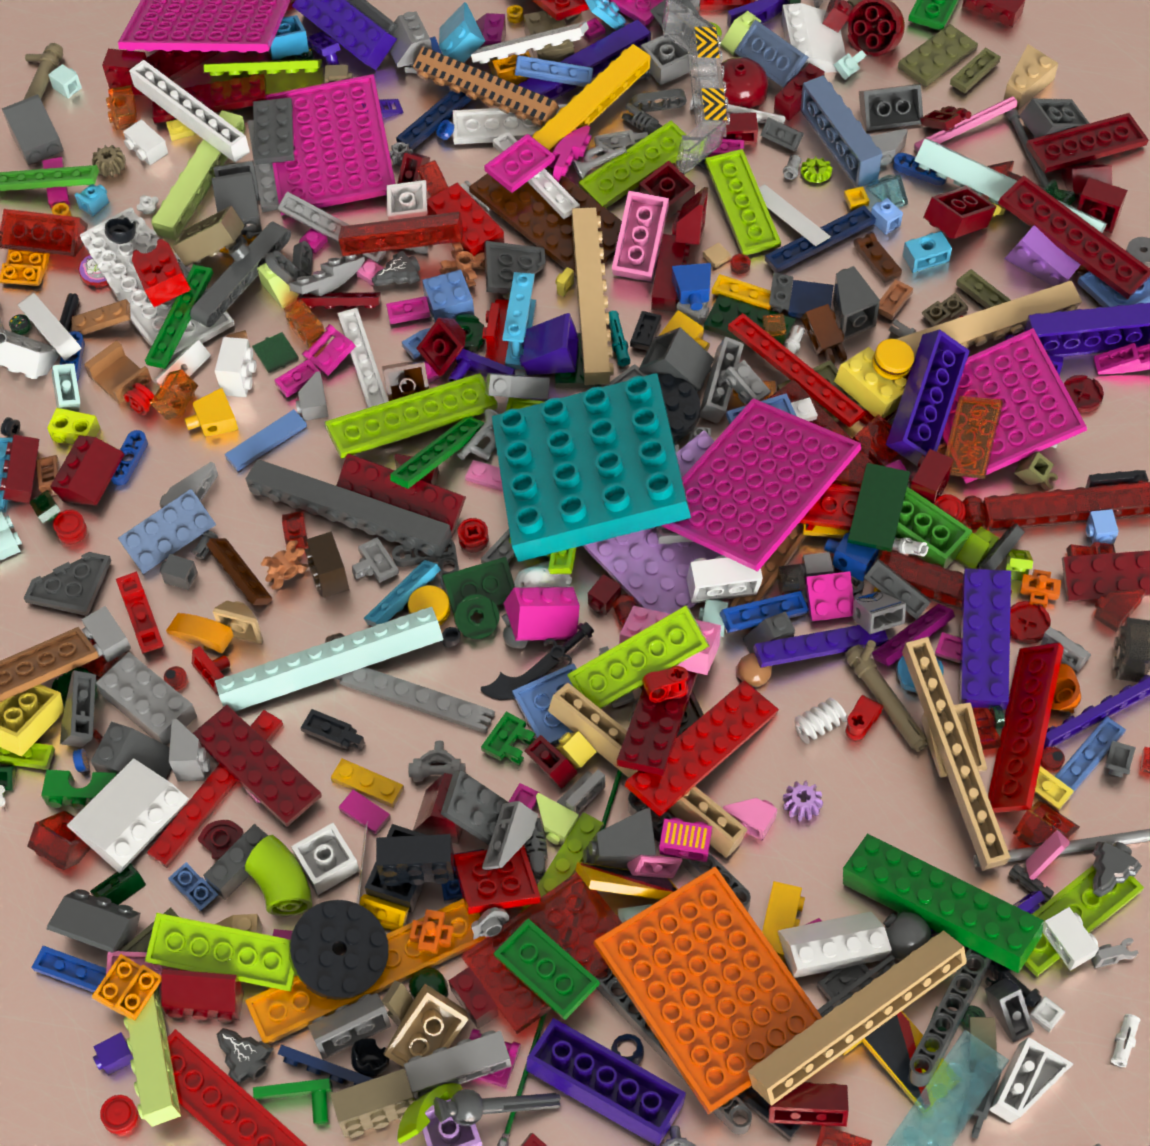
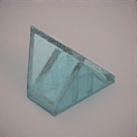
M901 175L883 176L871 181L866 187L867 190L881 201L888 198L898 208L908 204Z

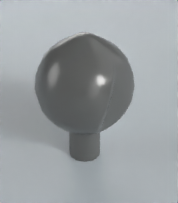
M507 613L501 616L506 624L503 631L506 644L512 648H525L529 640L516 641Z

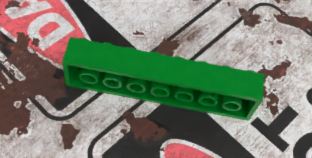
M868 833L843 867V885L898 913L912 912L921 916L928 923L930 929L938 933L944 930L963 946L1016 973L1020 972L1042 937L1044 920Z

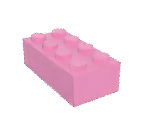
M628 191L612 265L613 275L653 282L669 207L668 198Z
M633 606L620 632L619 644L670 614ZM696 620L710 647L677 666L684 667L687 671L707 675L720 646L721 625Z

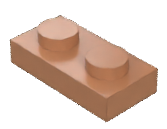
M895 279L880 299L878 314L893 320L912 295L913 288Z

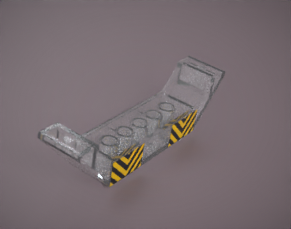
M666 0L662 20L663 37L671 39L688 53L696 128L688 135H682L676 160L677 169L685 175L721 146L722 139L726 137L727 133L726 125L730 123V113L726 112L728 97L724 95L726 92V82L723 81L724 66H721L722 51H719L721 37L717 35V28L678 0Z

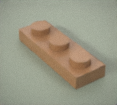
M127 299L73 316L72 331L85 335L131 320L130 303Z

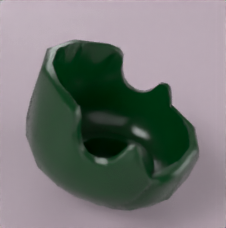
M423 968L416 972L409 981V992L413 999H415L424 984L445 997L448 996V983L443 974L434 968Z

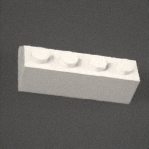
M4 329L7 339L4 343L0 344V366L8 367L7 370L11 372L25 373V376L31 379L47 375L60 356L51 345Z
M872 912L778 930L786 963L794 978L885 960L892 951L884 925Z

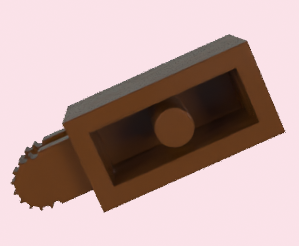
M826 304L805 312L801 320L816 355L824 354L827 361L831 360L835 364V357L832 352L835 349L841 361L847 360V354L842 344L844 342V333L841 328H838L835 312L830 309L829 305Z

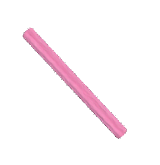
M1010 97L972 115L970 119L962 120L951 130H941L924 139H930L939 144L1017 107V100L1014 97ZM924 139L914 144V149L917 153Z

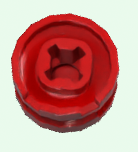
M135 383L132 386L133 389L128 390L123 395L127 403L131 404L130 407L135 412L139 413L141 411L142 415H146L150 411L149 408L157 404V399L147 387L140 383Z
M945 494L939 496L933 503L959 522H963L966 516V507L957 497Z
M65 510L60 512L53 521V527L59 540L65 544H76L83 540L87 534V526L78 511Z
M469 518L459 525L458 538L461 548L466 552L477 553L487 547L489 535L485 522L481 519Z
M114 1095L108 1098L100 1110V1119L106 1130L111 1134L123 1135L132 1131L139 1118L138 1110L133 1100L125 1095Z

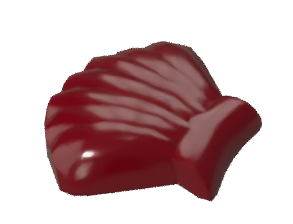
M231 820L214 821L206 825L200 833L198 841L212 852V859L222 857L241 837L243 829Z

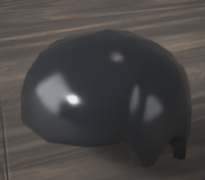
M128 217L124 219H110L105 224L106 237L116 244H126L135 236L136 222L133 221L131 223Z
M362 1038L354 1042L351 1050L352 1067L362 1075L368 1077L378 1076L389 1065L390 1059L384 1055L386 1047L380 1049L376 1045V1040L372 1038Z

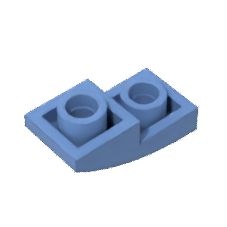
M187 862L168 878L170 883L199 911H202L218 896V893Z

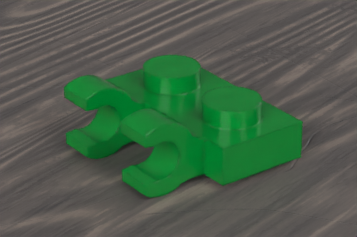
M506 711L482 744L481 750L499 761H502L506 756L514 764L520 765L524 759L521 756L523 751L512 745L518 738L526 746H529L536 740L534 738L535 733L525 729L526 722Z

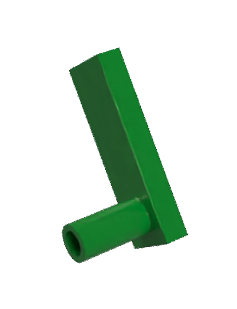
M329 1078L253 1087V1098L260 1101L311 1095L313 1124H324L329 1122L327 1093L333 1092V1086Z

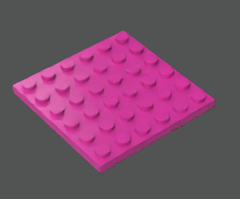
M1034 328L967 358L942 437L961 472L965 484L981 477H974L979 473L980 469L966 475L952 446L955 428H963L968 423L967 416L959 414L963 401L966 403L991 404L994 410L999 411L996 425L991 421H986L979 427V432L983 436L994 434L993 439L987 445L990 453L984 476L1024 459L1035 452H1040L1085 432L1087 427ZM993 404L1000 405V409L995 408ZM976 405L971 410V416L977 420L985 418L988 414V409L984 405ZM976 407H983L986 413L983 417L977 418L973 415V410ZM958 416L965 417L966 422L963 426H956ZM986 423H991L994 426V431L990 434H984L981 431V427ZM965 430L959 436V441L963 445H970L976 440V434L972 430ZM966 432H971L974 435V440L970 443H964L961 440L962 435ZM973 447L968 451L967 456L970 461L978 462L984 458L985 452L981 447ZM973 449H980L983 455L980 459L973 460L970 458V452Z

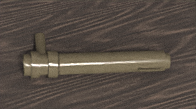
M50 43L46 46L43 54L25 55L27 62H39L40 65L23 100L37 94L40 99L42 98L50 81L48 74L58 68L63 57V48L59 44Z
M869 640L865 648H862L860 645L853 646L845 654L849 666L854 667V673L857 677L864 681L879 704L883 705L884 711L911 749H915L917 752L923 750L928 745L927 737L878 671L876 662L870 657L876 643L873 640Z

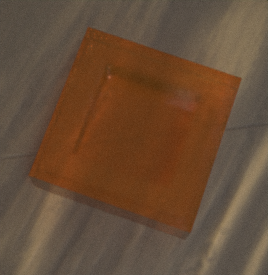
M783 314L763 316L764 330L771 336L786 335Z

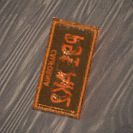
M959 396L945 453L946 456L954 459L950 475L985 479L1002 410V400Z

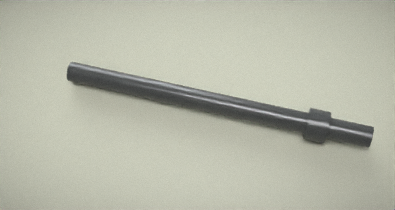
M1013 108L1007 111L1006 116L1009 122L1013 124L1043 190L1047 191L1051 188L1049 181L1026 147L1027 140L1029 139L1019 120L1020 115L1017 109Z

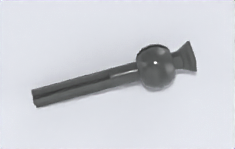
M463 1089L458 1091L449 1102L435 1097L434 1110L440 1123L452 1117L453 1121L458 1125L471 1126L476 1124L483 1114L559 1108L561 1098L556 1093L481 1098L480 1094L476 1091Z

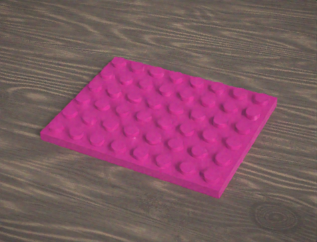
M141 0L121 35L118 46L119 49H126L127 51L163 50L169 52L172 50H182L183 52H189L191 50H200L201 52L238 51L243 53L257 51L258 53H264L270 50L291 0Z
M374 74L267 95V100L292 98L295 161L272 163L279 204L285 194L289 192L317 208H324L387 195V185L396 184Z
M753 398L682 477L691 518L661 526L758 572L859 453L861 443Z

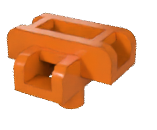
M1034 569L1032 575L1023 574L1020 593L1029 595L1030 605H1033V603L1040 604L1046 608L1048 599L1057 600L1059 598L1061 580L1052 579L1051 572ZM1034 596H1042L1043 599H1037Z
M426 909L424 921L413 920L409 939L411 942L418 943V951L423 952L424 950L437 954L439 947H451L454 926L444 925L445 912ZM430 919L439 920V921H438V923H437V922H432V921H430Z

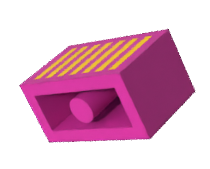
M664 818L659 855L707 862L712 826H708L704 822L690 823L684 822L679 818Z

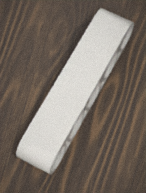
M34 292L17 304L64 361L82 349Z

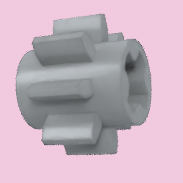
M398 142L391 145L392 151H389L393 165L401 166L404 153L413 152V149L409 148V144Z

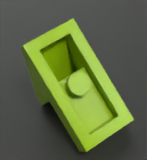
M980 527L975 534L971 533L955 561L968 569H977L980 562L997 543L999 537Z
M1011 549L1006 555L1005 570L1011 571V580L1022 581L1023 574H1029V569L1033 567L1030 551Z

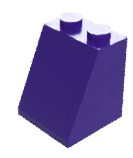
M565 313L526 329L524 342H522L524 351L520 355L521 367H524L527 375L576 372L579 336L570 313Z

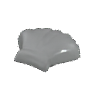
M497 907L486 910L479 920L474 921L471 925L473 939H477L480 936L493 937L499 935L509 923V915L506 910L498 909Z

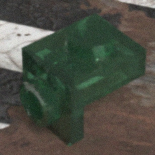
M1051 180L1043 188L1052 197L1067 205H1071L1077 199L1075 192L1058 189L1056 180Z

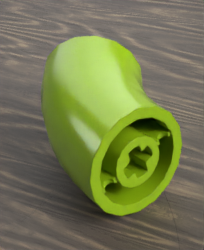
M268 835L263 838L247 858L245 871L260 887L264 896L266 911L275 916H294L307 912L312 908V897L301 865L286 845L274 835Z

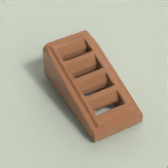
M57 455L36 460L38 488L41 494L48 490L52 497L57 496L50 487L60 470Z

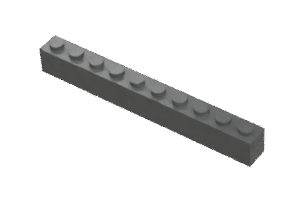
M257 459L245 478L249 490L255 495L269 497L275 502L280 501L292 508L306 510L312 515H321L332 522H341L350 528L364 530L369 535L381 536L389 542L401 543L407 548L421 550L430 556L441 557L452 538L449 524Z

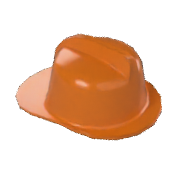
M1060 664L1052 709L1061 712L1069 711L1073 714L1075 713L1074 709L1081 701L1080 685L1073 669L1067 664Z

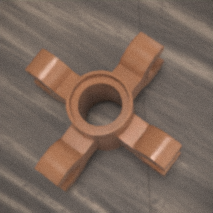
M460 242L453 243L452 247L454 250L451 251V254L455 261H441L442 269H439L441 275L461 269L467 286H476L474 279H477V275L472 269L485 268L484 252L473 256L470 252L463 251Z
M297 540L289 541L286 551H279L273 557L267 556L261 562V566L269 567L265 581H274L273 590L280 589L283 586L284 580L293 578L297 573H305L309 567L308 564L300 563L303 559L301 556L305 550L304 548L295 549L298 544Z

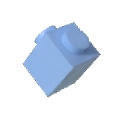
M888 198L874 204L871 209V213L876 218L874 225L885 235L901 226L903 212Z
M1113 510L1091 511L1086 523L1087 537L1091 538L1092 545L1107 546L1114 543L1119 531Z

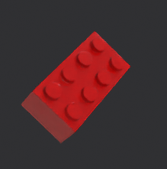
M458 182L427 199V217L452 244L460 242L463 251L470 252L473 256L484 252L485 241L504 243L503 229Z

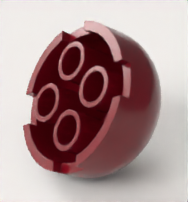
M862 0L854 6L847 20L849 22V35L847 36L851 45L858 52L863 50L866 55L869 53L872 56H880L891 52L902 40L905 30L903 14L898 6L890 0ZM869 34L866 37L865 43L870 49L881 48L886 45L887 47L879 52L866 51L860 47L858 37Z
M734 57L725 60L715 69L711 78V88L723 89L726 104L751 109L756 106L760 107L765 102L768 93V77L763 67L756 61L745 57Z

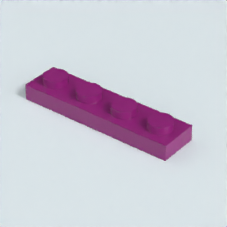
M937 604L873 651L874 660L886 666L894 664L903 656L902 651L907 642L925 637L929 638L931 634L955 617L953 609Z

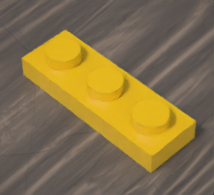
M719 274L712 287V294L718 296L720 294L760 308L771 309V305H769L770 290Z
M341 758L331 775L332 782L355 790L394 808L404 790L403 784Z

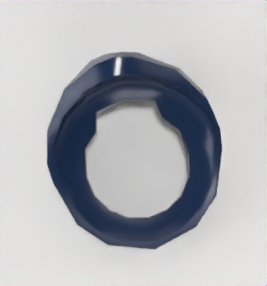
M632 1034L618 1036L614 1040L611 1050L621 1056L617 1049L618 1045L625 1040L635 1042L637 1048L633 1055L622 1057L639 1065L644 1055V1047L641 1040Z

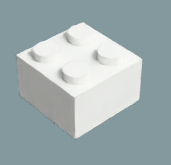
M223 337L215 368L219 387L223 388L226 396L247 397L248 389L252 388V373L256 372L257 366L256 360H253V348H250L248 339Z
M334 823L291 846L294 856L317 895L360 871L356 858Z

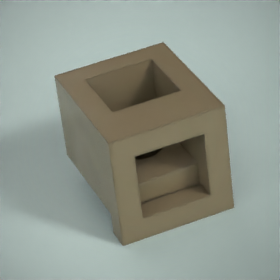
M325 65V83L353 78V73L349 72L348 65Z

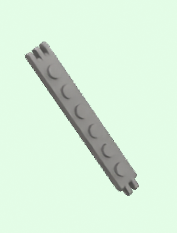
M367 667L335 677L340 680V684L482 733L487 732L488 727L485 725H490L492 721L488 717L493 718L495 715V711Z

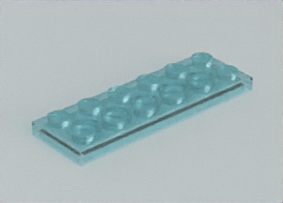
M964 1030L886 1146H952L1008 1064L1009 1059Z

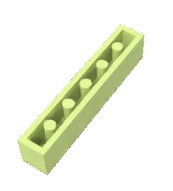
M158 986L135 1021L126 1016L124 1017L125 1027L130 1034V1037L127 1038L129 1050L133 1053V1059L130 1061L131 1068L137 1078V1081L134 1082L136 1094L140 1097L141 1103L138 1104V1112L141 1119H145L152 1127L181 1116Z

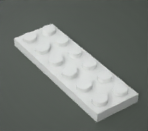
M585 21L481 47L471 54L472 61H479V64L489 62L494 57H497V59L506 58L508 54L515 52V55L526 53V50L533 48L535 51L543 49L545 45L550 43L552 46L562 44V41L569 39L570 42L581 39V36H584V33L589 29L588 24Z
M560 104V105H558V106H559V110H560L562 107H565L567 104ZM498 108L453 110L454 145L491 143L494 139L508 131L518 141L526 134L532 137L536 131L541 129L534 125L531 120L526 119L523 121L517 118L514 113L509 112V114H506Z

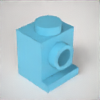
M94 184L89 185L80 194H75L78 207L92 217L109 203L107 190L100 184L98 186Z

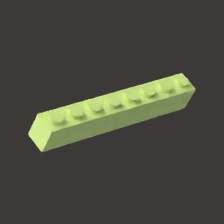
M223 110L220 112L219 116L241 133L245 132L243 116ZM204 139L197 146L193 157L188 160L186 168L180 173L175 185L171 187L167 198L162 201L160 209L152 217L151 224L158 236L175 241L178 239L212 185V178L215 177L213 167L224 165L228 157Z

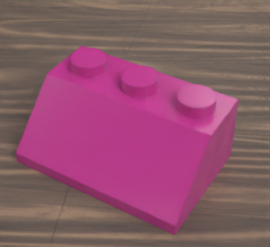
M573 587L513 588L504 601L516 641L570 639L578 632L580 605Z

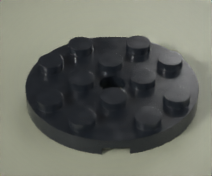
M658 374L673 440L676 442L688 435L699 421L701 414L699 395L694 387L684 379L673 377L671 374Z
M330 900L310 908L298 920L289 941V959L295 975L300 978L311 992L327 999H350L363 994L382 975L388 960V940L383 926L368 909L351 901ZM337 943L342 944L346 950L345 954L336 955L332 949L333 945Z

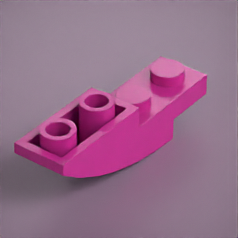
M587 125L572 131L555 147L553 151L555 161L549 167L554 168L552 177L558 183L562 176H566L573 160L578 161L579 157L584 156L592 135H589L590 126Z

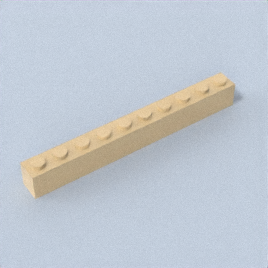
M572 208V232L584 385L609 384L610 376L614 375L613 363H609V359L612 358V346H608V342H611V331L606 329V325H609V312H605V308H608V297L603 294L607 290L606 279L602 280V276H605V263H601V260L604 259L603 247H599V244H602V231H598V228H601V216H597L596 208Z
M1071 280L897 339L911 347L914 359L922 335L939 329L968 349L972 345H983L989 339L998 340L1007 333L1012 332V334H1016L1026 327L1029 315L1077 310L1082 300Z
M928 637L907 642L902 653L982 871L1006 865L1011 858L930 640Z
M569 683L565 684L553 695L548 712L571 731H579L599 754L628 778L638 771L617 766V758L627 733L625 728ZM696 786L668 809L674 816L682 819L684 822H704L708 826H712L710 845L725 858L741 844L748 830Z
M944 930L932 937L927 943L912 951L902 961L894 964L884 974L875 978L860 991L855 992L852 997L836 1006L821 1019L816 1020L806 1030L795 1035L788 1043L776 1049L761 1062L755 1064L748 1071L752 1087L772 1106L967 964L964 946Z

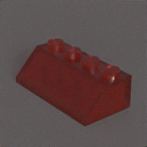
M4 209L0 227V249L75 257L84 245L80 234L87 231L88 224L80 217Z

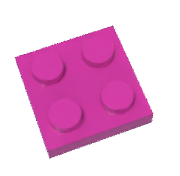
M850 571L805 577L810 622L853 616L854 597Z

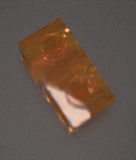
M302 299L284 308L287 324L309 349L325 332L323 324Z
M182 369L169 372L150 404L166 420L180 418L184 415L189 401L194 398V392L198 385Z

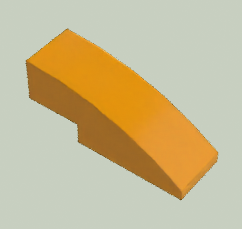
M177 613L166 629L167 633L198 647L200 646L204 650L208 647L221 654L234 637L231 627L208 618L186 613Z

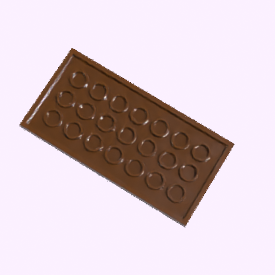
M547 166L545 169L552 176L554 168ZM487 173L469 186L471 194L534 245L544 248L545 253L564 269L568 267L574 270V277L576 278L572 215L563 219L528 182L511 193ZM562 176L559 184L580 204V208H596L597 216H601V228H598V231H602V244H599V247H603L604 259L601 260V263L607 262L615 255L622 221L566 176Z

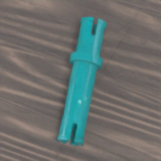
M609 311V329L613 341L612 349L616 353L618 365L627 366L631 361L627 350L629 346L623 335L619 313L617 311Z

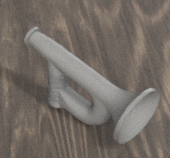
M601 141L598 146L591 148L585 153L584 162L574 159L573 164L580 180H582L592 168L610 161L623 153H627L624 145L613 150L605 142ZM602 152H605V153H606V154H604V155H601V156H599V157H597V158L592 159V157L595 156V155H597V154H600V153H602Z
M492 409L485 410L484 425L463 447L461 452L457 454L460 459L464 460L465 456L471 452L488 461L491 453L496 448L494 430H492V416L499 413ZM485 436H488L490 442L484 449L476 446Z

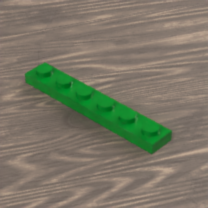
M193 264L186 278L191 290L177 296L145 359L148 366L166 369L191 320L190 312L192 307L203 296L214 274L212 268Z
M471 416L463 418L393 471L390 481L409 489L466 445L484 425V422Z

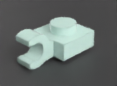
M863 50L853 57L848 53L838 60L834 67L846 80L860 69L857 64L867 55Z

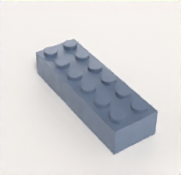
M824 75L804 82L800 111L853 184L858 188L878 181L882 151L874 144L870 134L865 132L861 122L857 121L853 116L851 109L847 108L842 97L834 90L832 83L828 82Z

